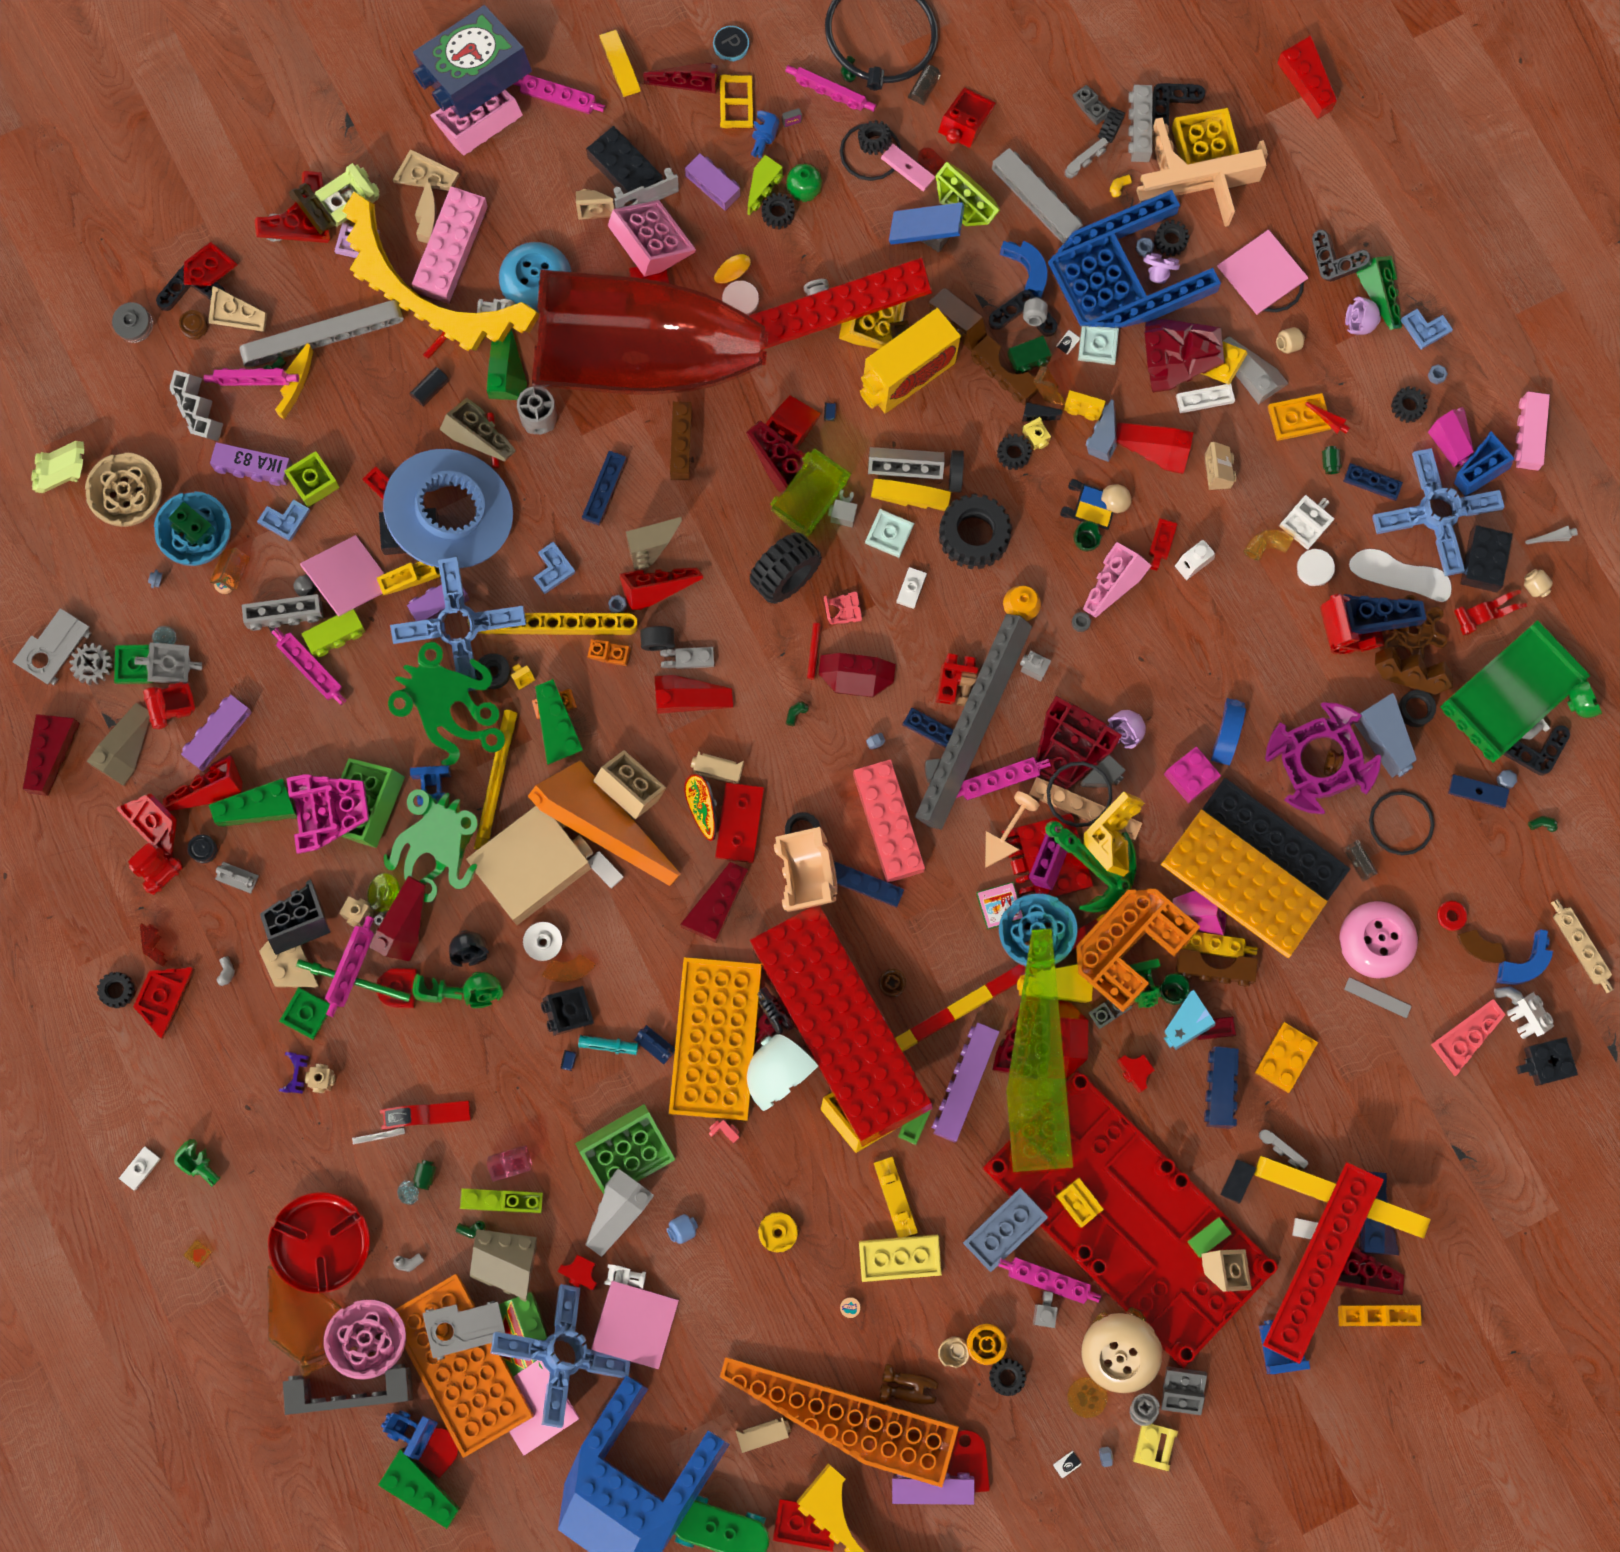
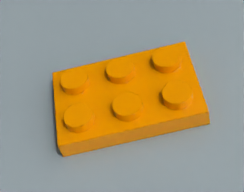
M1323 393L1268 405L1277 441L1331 430V427L1305 405L1306 402H1310L1327 411Z
M1284 1022L1254 1073L1285 1092L1290 1093L1318 1042Z

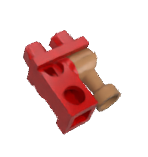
M947 654L945 662L941 665L938 692L935 699L936 703L950 705L955 703L957 686H961V697L957 698L956 705L965 706L970 695L971 686L975 683L978 668L975 667L974 657L965 656L963 665H958V655Z

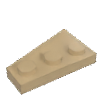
M213 286L208 323L265 332L266 312Z

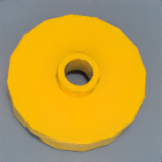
M781 1212L771 1213L766 1216L760 1223L758 1230L762 1245L769 1251L776 1253L785 1252L790 1249L798 1236L795 1221L787 1214ZM780 1229L782 1231L781 1236H776L774 1231Z

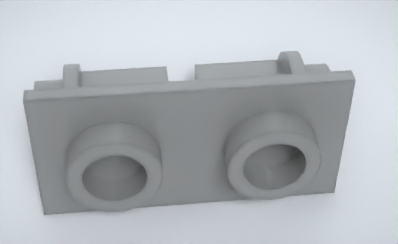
M223 862L216 869L217 876L215 880L251 894L259 876Z

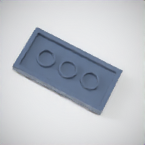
M1019 1188L963 1244L992 1272L998 1266V1263H1001L999 1262L1000 1258L1004 1260L1048 1216L1022 1188Z

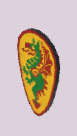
M692 774L685 782V798L698 828L709 841H713L716 838L717 831L715 812L717 801L713 799L711 787L705 777L700 774Z

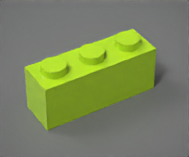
M352 609L341 616L336 615L301 634L315 658L317 656H325L333 648L344 646L345 642L350 639L360 638L363 635L362 633L366 631L355 610Z

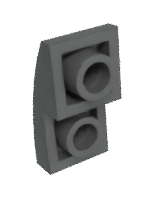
M1085 85L1073 94L1076 103L1095 125H1098L1107 117L1109 109L1098 100V95L1090 87Z
M1107 1000L1089 1012V1015L1097 1027L1101 1029L1133 1007L1130 1006L1122 1012Z

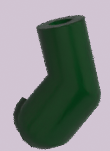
M852 56L846 57V60L853 65L855 59ZM843 66L841 67L844 80L853 82L856 79V75L849 72Z
M279 357L271 366L266 365L263 369H282L286 361Z
M799 701L791 706L788 710L785 724L795 726L797 715L808 712V704Z
M1540 816L1528 822V826L1532 831L1541 826L1547 827V830L1550 832H1555L1558 829V822L1554 818Z
M479 1220L469 1227L459 1223L455 1232L473 1239L476 1236L477 1230L486 1229L485 1223Z

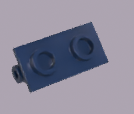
M647 1025L638 1032L637 1037L634 1039L662 1064H665L675 1052V1048Z

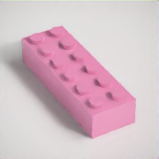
M450 187L412 282L413 290L417 294L447 304L450 303L487 210L485 197Z

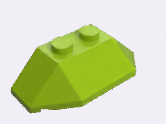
M946 162L936 174L939 202L942 205L963 202L965 207L962 224L965 226L988 225L999 213L1000 208L993 197L968 174L951 163Z

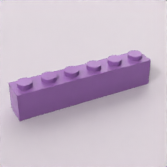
M977 1023L975 1027L971 1026L967 1036L971 1039L968 1045L964 1044L960 1055L964 1057L961 1063L957 1062L953 1072L956 1074L954 1082L950 1080L946 1092H949L947 1100L943 1099L939 1110L942 1113L940 1118L936 1117L932 1128L935 1130L933 1134L954 1143L957 1141L999 1031Z

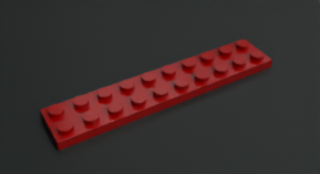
M919 258L747 316L754 348L758 352L931 294L932 290L924 260Z
M1346 1162L1263 1346L1299 1364L1301 1363L1384 1179Z

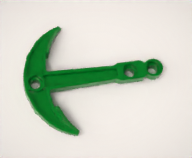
M1052 821L1046 825L1045 831L1049 837H1054L1056 843L1068 853H1072L1108 886V889L1102 896H1096L1089 903L1081 905L1080 910L1086 912L1105 911L1112 908L1127 890H1131L1137 867L1135 849L1127 832H1123L1122 835L1128 841L1129 872L1123 877L1107 871L1087 847L1081 843L1079 838L1068 829H1063L1060 822Z

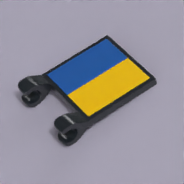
M1072 479L1069 482L1068 488L1080 491L1075 510L1064 506L1060 516L1081 522L1092 521L1099 528L1108 530L1113 512L1107 510L1105 502L1101 499L1103 490Z

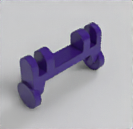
M285 1052V1055L291 1059L295 1069L293 1080L283 1089L279 1088V1092L303 1094L302 1090H296V1086L304 1087L303 1082H297L299 1067H307L308 1063L300 1062V1059L308 1060L309 1056Z

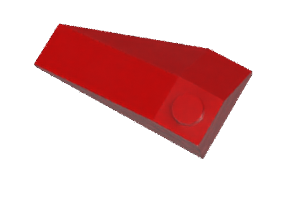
M697 567L674 568L672 572L655 569V573H644V570H636L619 574L626 601L632 610H642L644 607L652 606L703 579V575Z

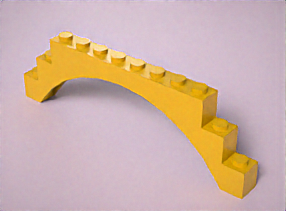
M353 192L342 210L347 214V219L356 223L346 241L351 243L350 247L359 252L350 268L354 272L353 276L361 281L367 280L370 282L368 286L376 291L382 290L385 292L384 296L391 301L397 300L400 302L399 306L406 311L412 310L415 312L414 316L421 321L426 319L430 322L429 326L436 331L441 329L445 332V337L451 341L456 339L460 342L459 346L463 349L476 351L485 335L493 342L497 340L503 342L512 326L520 333H523V331L530 333L541 314L522 302L498 311L464 313L441 308L423 299L406 285L387 258L377 231L375 204L360 194Z

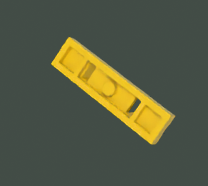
M893 1157L873 1163L898 1238L917 1234L918 1232Z

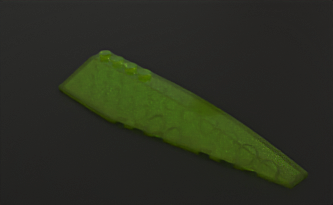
M1052 928L1032 930L1006 1091L1013 1172L1073 1168L1074 1166Z

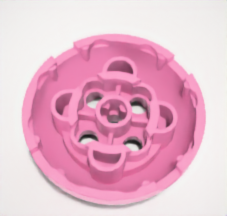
M1382 901L1368 902L1352 910L1343 921L1339 935L1342 954L1348 964L1360 974L1371 978H1387L1402 972L1412 962L1418 945L1417 931L1411 918L1401 908ZM1379 921L1382 928L1377 929L1374 923ZM1392 932L1397 934V940L1391 938ZM1379 935L1383 937L1384 941L1379 940ZM1364 937H1370L1371 943L1366 944L1364 941ZM1381 948L1387 949L1385 956L1380 954Z
M376 1300L353 1302V1305L340 1309L332 1317L325 1330L324 1349L332 1366L341 1374L354 1379H371L384 1374L385 1371L390 1370L398 1362L404 1351L406 1332L402 1319L391 1306ZM379 1333H382L381 1340L375 1339V1336ZM351 1347H357V1348H358V1349H357V1352L354 1351V1350L349 1351V1349H350ZM370 1352H376V1355L368 1356Z

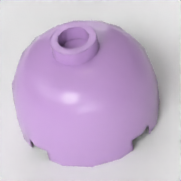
M1357 297L1354 299V304H1350L1348 307L1345 324L1349 325V333L1365 335L1371 333L1379 324L1381 319L1377 304L1373 301Z
M1121 710L1108 719L1109 726L1122 734L1118 743L1121 741L1125 744L1124 748L1132 749L1143 739L1146 732L1145 723L1136 712Z

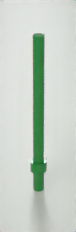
M298 959L296 967L311 971L310 973L315 975L321 974L334 978L336 973L335 970L322 967V964L316 962L310 963ZM357 977L353 984L409 1002L411 994Z

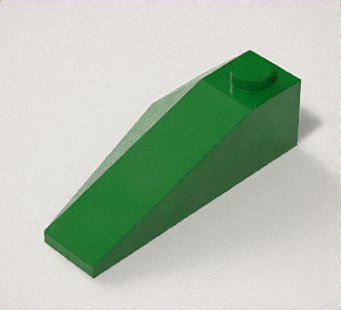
M1392 256L1374 257L1370 267L1358 271L1356 274L1371 300L1377 304L1379 312L1389 329H1400L1402 324L1400 307L1396 303V296H1399L1398 289L1394 287V280H1397V274Z
M512 328L503 342L498 340L491 342L487 378V394L489 399L517 400L520 393L527 389V380Z

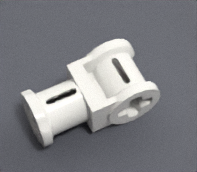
M479 299L477 313L498 311L515 305V302L508 299H494L492 303Z
M608 1264L609 1272L607 1281L604 1283L605 1285H610L611 1281L639 1287L643 1290L646 1272L630 1271L631 1269ZM630 1278L639 1279V1281L631 1280Z

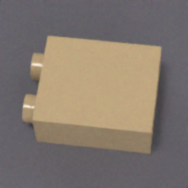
M537 806L466 858L470 866L475 863L477 864L476 874L516 925L520 924L591 869L586 859L593 854V851L584 839L578 835L571 841L563 830L566 825L543 813Z

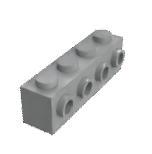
M1134 85L1132 92H1129L1128 98L1129 103H1131L1128 119L1131 120L1128 130V136H1131L1128 153H1131V162H1149L1152 155V85Z
M870 447L868 474L943 479L944 452Z
M318 594L242 605L243 623L248 629L253 631L261 630L262 627L267 626L277 628L281 624L298 625L303 621L314 623L318 622L319 619H324L322 600Z

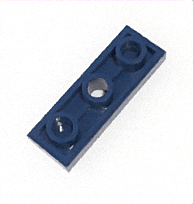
M1352 463L1348 465L1343 480L1345 483L1395 501L1398 498L1403 483Z
M911 708L902 724L944 748L947 747L954 731L914 708ZM934 727L936 730L932 732L929 728Z
M1453 774L1448 794L1504 809L1509 789Z

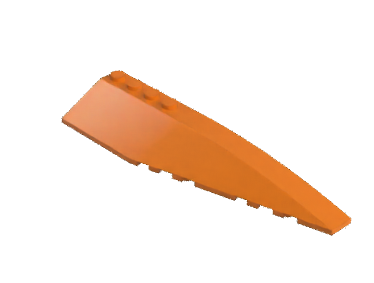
M725 1357L720 1378L854 1457L859 1462L934 1486L943 1487L959 1429L958 1425Z

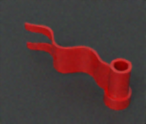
M1520 589L1507 593L1493 601L1478 604L1467 610L1464 606L1454 610L1461 626L1460 631L1462 635L1465 636L1476 631V626L1489 620L1501 618L1515 610L1527 607L1526 603L1496 609L1509 599L1520 594Z

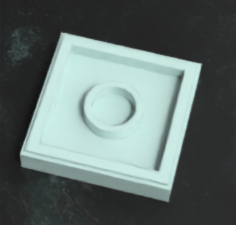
M1082 326L1078 361L1115 365L1119 328Z
M880 509L865 544L900 558L914 523Z

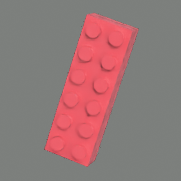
M891 759L854 770L853 776L886 882L890 883L924 873L925 867Z

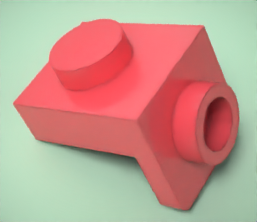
M717 1120L709 1128L711 1130L709 1133L711 1137L721 1130L733 1144L739 1140L738 1134L740 1132L733 1124L729 1126L724 1120L721 1122Z

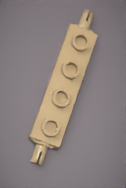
M1558 899L1551 902L1557 912L1553 916L1554 921L1593 984L1601 983L1606 994L1614 990L1608 981L1612 973L1571 908L1564 909Z

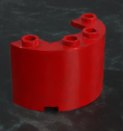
M1334 594L1330 596V600L1320 606L1331 653L1352 654L1354 651L1361 650L1363 652L1385 646L1381 631L1365 634L1351 632L1344 604L1350 601L1349 597Z

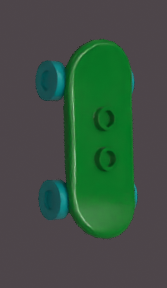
M700 1495L697 1496L674 1533L676 1535L674 1542L691 1548L697 1545L716 1552H766L770 1542L769 1533L763 1525L765 1524L766 1517L747 1512L746 1516L718 1508L709 1505V1499Z

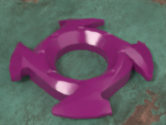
M1321 703L1322 708L1330 719H1325V717L1315 719L1289 731V733L1286 731L1287 727L1280 722L1273 731L1267 745L1265 760L1270 762L1282 754L1283 765L1296 790L1294 795H1288L1284 801L1294 808L1307 813L1325 814V810L1315 798L1331 797L1356 785L1361 786V792L1367 795L1375 784L1380 772L1381 755L1375 756L1364 764L1363 751L1351 728L1353 722L1358 723L1362 715L1349 707L1336 703ZM1317 738L1333 739L1341 745L1344 751V761L1341 768L1334 775L1326 778L1314 777L1307 773L1302 766L1301 757L1304 748L1308 743Z

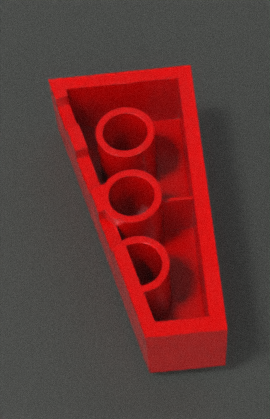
M1310 35L1281 52L1277 64L1316 118L1319 119L1333 110L1337 99Z

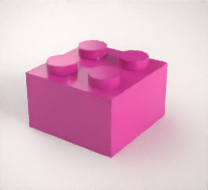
M1197 746L1164 773L1188 804L1221 777L1220 773Z

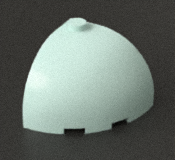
M780 1034L772 1037L769 1035L761 1042L763 1046L755 1053L748 1067L747 1083L749 1092L755 1103L763 1111L772 1107L774 1100L780 1101L791 1092L789 1088L801 1083L818 1067L815 1061L803 1049Z

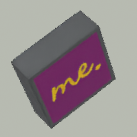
M800 108L782 114L784 128L801 123L802 121Z

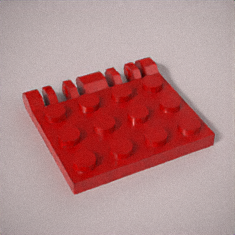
M1072 813L1061 816L1065 820L1074 823ZM1054 817L1012 828L1006 839L1017 836L1018 838L1006 842L1012 846L1020 844L1022 850L1009 855V858L1024 856V858L1010 862L1014 875L1026 872L1030 875L1046 835V825L1049 822H1060L1063 829H1068L1079 838L1076 827L1064 824ZM1067 852L1053 890L1035 886L1031 881L1032 886L1019 890V894L1023 895L1034 892L1035 894H1047L1058 897L1092 888L1093 883L1088 867L1072 853ZM1029 875L1016 878V883L1029 881Z

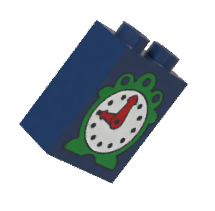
M485 5L413 51L419 66L413 70L418 83L424 90L432 86L435 89L431 92L432 96L441 110L445 111L451 107L460 119L532 72L524 47Z

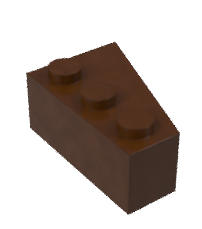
M946 288L942 289L929 301L930 312L938 307L960 334V341L971 352L987 336L983 317Z

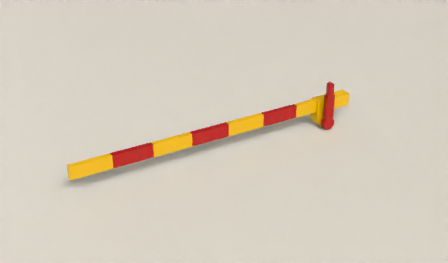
M1105 914L1077 930L1076 942L1071 952L1076 949L1078 943ZM1019 964L899 1035L895 1040L903 1052L1017 984L1020 976L1038 972L1043 968H1031Z

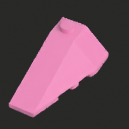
M1116 542L1103 562L1105 567L1102 573H1099L1097 576L1098 583L1091 590L1083 608L1084 611L1095 618L1135 586L1151 567L1139 554Z

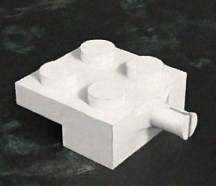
M1305 495L1279 526L1308 550L1334 520L1331 515L1323 510L1329 504V501L1323 498L1317 505Z

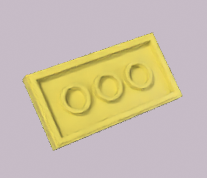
M938 1234L859 1241L862 1282L941 1275Z

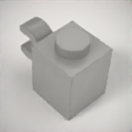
M841 490L839 493L840 500L835 499L834 505H830L828 516H831V523L853 527L857 511V504L851 503L854 493L851 492L850 497L845 498L843 496L844 490Z
M1030 651L1028 656L1024 655L1020 663L1023 666L1021 672L1041 682L1051 660Z
M1045 1291L1043 1293L1042 1305H1035L1033 1325L1055 1328L1058 1308L1051 1307L1053 1292Z

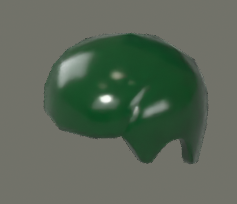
M1083 521L1077 526L1073 534L1075 545L1085 552L1095 550L1100 545L1102 538L1099 526L1092 521Z
M1178 973L1167 975L1160 985L1161 998L1166 1003L1172 1005L1183 1003L1190 992L1189 981Z

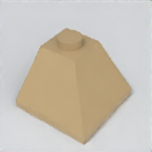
M583 189L576 191V207L579 220L611 217L614 209L613 198L595 190Z
M1219 1250L1201 1254L1204 1274L1223 1292L1252 1290L1245 1250Z

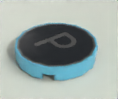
M726 26L716 33L713 48L721 59L737 61L747 54L749 38L743 29L737 26Z

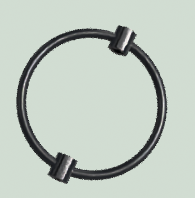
M832 0L825 18V35L832 54L849 72L867 80L866 87L873 91L882 90L883 83H896L917 75L931 61L938 43L937 22L933 11L925 0L915 1L922 7L928 18L931 28V41L925 57L911 70L898 75L884 76L885 70H882L881 67L874 66L869 68L867 73L846 60L836 46L832 33L833 15L841 0Z

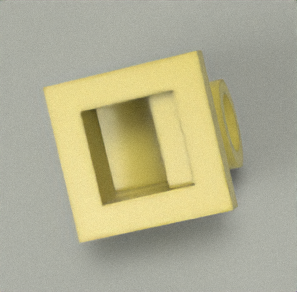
M1040 417L1023 427L1022 433L1029 440L1028 442L1033 450L1037 448L1042 449L1049 444L1051 436Z

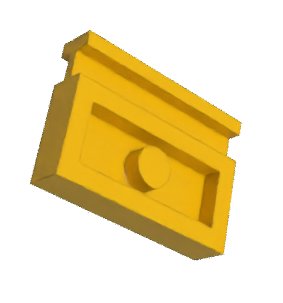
M1077 1178L1056 1195L1081 1228L1104 1210L1080 1178Z

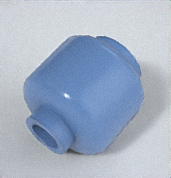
M682 1214L669 1222L667 1233L673 1242L683 1244L696 1236L698 1225L693 1217L690 1218L686 1214Z

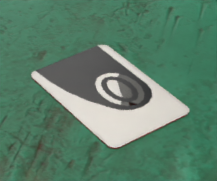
M1068 330L1056 347L1065 354H1068L1080 338Z
M1071 1451L1053 1466L1061 1478H1064L1078 1468L1081 1462L1075 1453Z

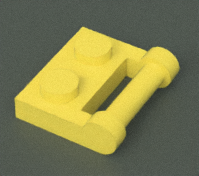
M1154 1424L1141 1426L1133 1462L1169 1471L1170 1465L1168 1464L1174 1438L1177 1437L1178 1431ZM1161 1433L1167 1434L1160 1463L1156 1462L1155 1459Z

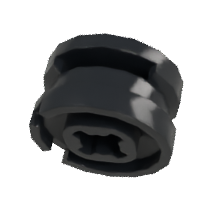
M204 834L197 835L189 841L188 853L196 862L205 864L216 858L218 847L216 842L209 836Z

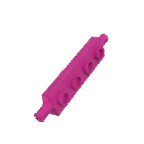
M790 65L786 67L785 72L794 75L796 82L803 87L814 89L818 94H825L836 102L845 103L851 109L861 111L863 108L874 112L876 104L867 101L863 95L801 67L798 69Z
M526 75L523 79L514 83V85L520 86L522 94L590 114L593 109L603 113L605 105L595 102V96L531 75Z
M224 368L222 370H214L213 375H204L205 383L215 382L220 386L289 385L290 382H299L300 379L298 374H288L280 368H257L253 370L245 368L230 370Z
M278 627L275 628L276 632L273 630L272 634L278 639L277 648L327 700L334 698L340 705H343L346 699L339 693L342 689L341 685L291 633L284 635Z
M1032 757L965 780L956 798L964 796L968 801L1040 776V769L1051 766L1049 759L1037 762Z
M366 916L363 926L354 927L325 997L330 1003L326 1013L330 1017H334L337 1007L345 1006L374 936V933L370 930L374 918Z
M1016 1257L1012 1262L1002 1258L999 1260V1262L1004 1264L998 1263V1267L1009 1270L1008 1274L1011 1278L1082 1304L1087 1299L1097 1303L1100 1301L1097 1298H1101V1295L1091 1292L1090 1284Z

